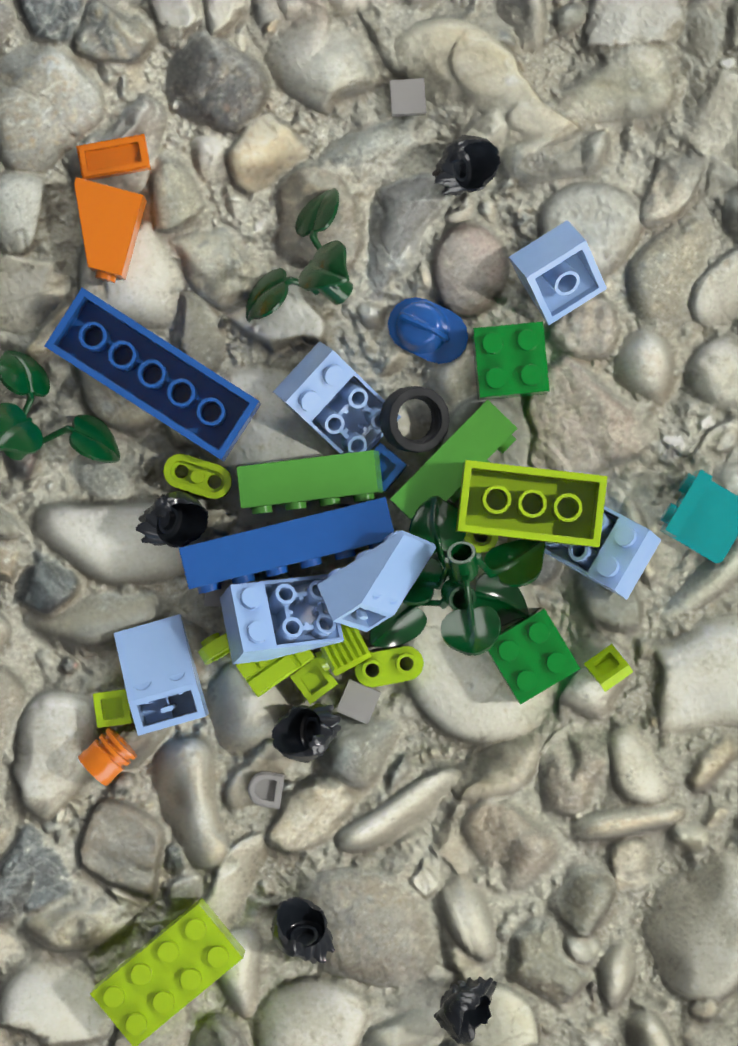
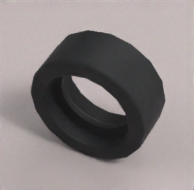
M420 386L399 388L390 394L382 405L379 417L381 431L387 442L396 449L414 453L430 451L438 446L446 436L450 423L448 407L443 398L434 390ZM411 399L422 400L431 411L432 421L430 429L423 438L417 440L404 437L398 428L397 422L399 409L403 403Z

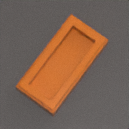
M145 134L76 146L82 179L92 181L151 170Z

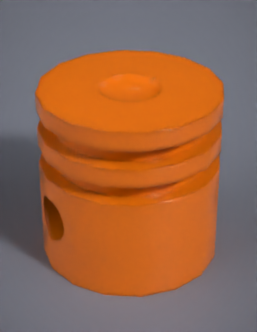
M110 727L105 730L106 735L104 733L99 735L100 740L95 739L78 756V759L87 771L104 786H108L125 769L123 765L128 766L131 764L130 759L135 760L137 758L131 746Z

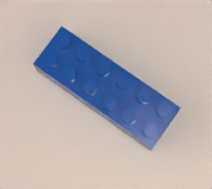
M83 287L44 345V347L223 462L261 405L260 401Z
M386 497L181 547L179 551L188 588H197L198 593L203 594L222 589L220 582L232 579V584L255 581L254 574L266 571L267 577L288 573V565L300 563L301 569L323 564L321 557L334 554L336 561L356 556L355 549L369 546V549H374L383 543L384 538L393 533L394 529Z

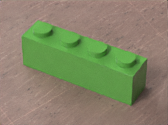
M487 399L393 495L390 501L410 520H412L419 506L432 496L438 495L445 501L449 499L455 503L460 498L464 461L471 460L491 463L488 458L496 450L503 454L516 441L512 434L518 428Z
M375 450L236 467L241 508H251L252 515L272 513V506L285 504L286 511L307 508L306 502L319 500L320 507L341 504L340 498L353 496L354 503L375 500L374 494L383 493L379 451Z

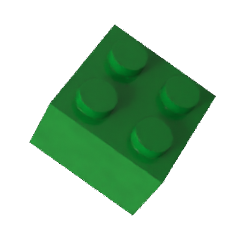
M543 321L473 328L471 334L478 401L544 395L550 391Z
M545 608L536 610L501 631L497 642L487 651L520 705L581 669Z

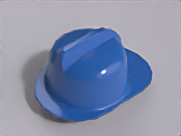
M418 297L408 298L398 303L390 313L388 320L389 335L394 343L403 350L427 361L443 364L457 359L466 349L468 332L463 320L454 312L436 303Z

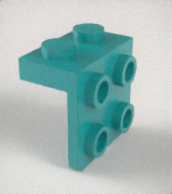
M697 470L693 475L688 473L678 488V491L681 492L679 499L675 505L673 503L668 505L660 521L664 522L660 531L713 563H721L738 536V496L711 480L713 476L703 470Z

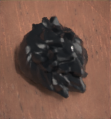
M462 135L453 140V142L448 143L445 151H443L442 158L436 165V169L432 172V175L435 176V184L444 186L442 194L456 196L464 192L471 193L483 190L495 177L501 163L498 156V147L486 138Z
M188 491L162 494L154 501L151 507L144 511L142 516H139L138 520L142 523L137 525L136 531L145 535L141 539L142 543H150L154 546L168 545L174 548L184 547L200 538L208 528V511L195 497L189 495Z
M333 705L294 706L281 716L272 730L273 747L284 757L295 761L308 763L315 760L319 756H323L329 748V744L337 736V732L341 730V726L338 725L341 717L331 713L334 709Z
M292 897L287 899V901L284 900L279 903L270 929L272 931V939L278 948L282 950V953L290 957L295 956L304 961H310L312 964H316L317 961L324 964L326 963L327 951L331 953L335 951L331 931L327 928V919L319 906L301 897Z
M469 977L467 982L459 980L458 985L456 983L451 984L450 990L445 991L441 997L440 1010L434 1014V1018L439 1022L440 1027L444 1028L458 1044L462 1043L465 1045L466 1042L470 1043L475 1038V1029L481 1024L488 1023V1019L492 1016L489 1005L492 1001V995L497 982L493 981L491 977L487 980L478 977L474 981Z

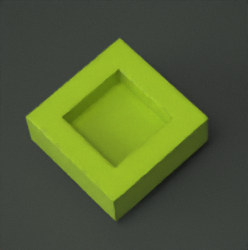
M610 644L584 663L587 670L605 692L633 673L630 665L613 644Z
M317 657L290 676L310 705L339 684L329 670L324 671Z
M126 689L93 693L97 728L133 723Z

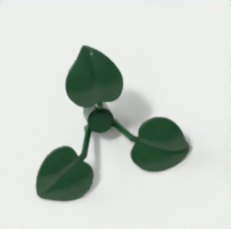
M336 188L327 190L313 198L301 210L296 220V233L300 237L309 235L310 240L317 249L313 259L303 269L299 279L294 277L286 278V271L283 268L274 269L265 274L255 284L247 301L246 319L249 323L251 320L261 319L275 312L286 299L289 285H297L305 291H311L315 295L321 293L335 305L346 301L352 293L353 284L349 281L345 245L335 240L322 246L317 237L318 232L326 230L331 225L337 214L339 192Z
M5 350L0 358V381L8 390L17 395H26L27 399L23 410L13 403L0 404V451H3L13 460H22L27 454L36 453L43 444L63 434H70L69 443L71 447L82 456L105 463L119 462L120 452L112 432L101 420L90 415H77L72 420V426H64L43 437L39 427L27 415L33 404L34 395L45 397L49 393V377L43 367L33 358L21 352Z
M437 495L428 498L416 510L410 523L409 533L434 543L436 546L434 553L437 552L438 559L444 567L445 556L443 551H448L452 544L463 541L466 533L456 532L458 509ZM449 572V580L441 588V600H430L420 605L402 603L395 615L370 630V643L376 647H394L415 639L421 634L427 623V617L418 608L419 606H439L445 609L449 605L453 610H467L463 583L455 580ZM483 573L476 580L475 590L470 587L473 609L482 606L492 607L499 615L501 626L529 615L526 601L518 587L502 585L498 576L490 578L486 573Z
M525 539L503 543L492 548L486 554L483 561L481 554L476 553V549L471 543L466 541L456 542L447 551L448 557L444 559V569L435 559L430 558L402 603L420 605L429 602L434 595V589L440 590L450 572L455 580L463 583L467 610L457 609L446 615L441 623L442 638L450 648L465 655L476 656L485 653L497 642L501 632V622L498 613L490 606L473 609L470 582L477 576L480 567L488 577L498 576L500 583L504 586H526L535 581L542 571L546 544L543 541Z

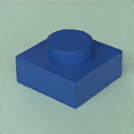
M379 443L374 450L379 451L383 491L386 492L408 465L383 443Z

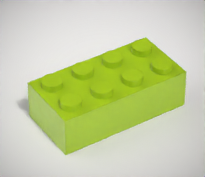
M465 460L463 463L456 532L600 547L608 476Z
M201 897L97 983L90 995L130 1044L138 1046L241 961L246 950Z

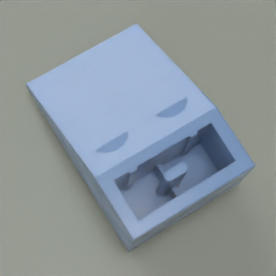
M321 341L313 347L273 391L339 454L370 451L384 436L381 431L379 417L385 400L336 352Z
M604 506L600 547L545 542L544 553L627 600L661 539L648 528Z
M403 530L396 531L387 535L383 540L384 542L374 549L359 553L355 557V561L346 567L331 571L327 575V579L317 586L333 622L368 632L395 615L436 549L435 544Z
M328 574L230 585L220 597L232 664L267 661L343 642L341 624L333 622L317 586L327 579Z
M181 614L114 633L128 703L138 736L206 717L209 714Z

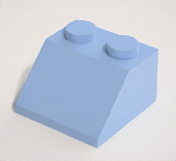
M568 220L509 256L520 282L548 325L607 289L587 241Z

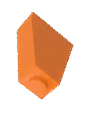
M76 177L74 186L87 265L93 272H96L95 278L111 283H115L116 278L126 280L147 200L142 194Z

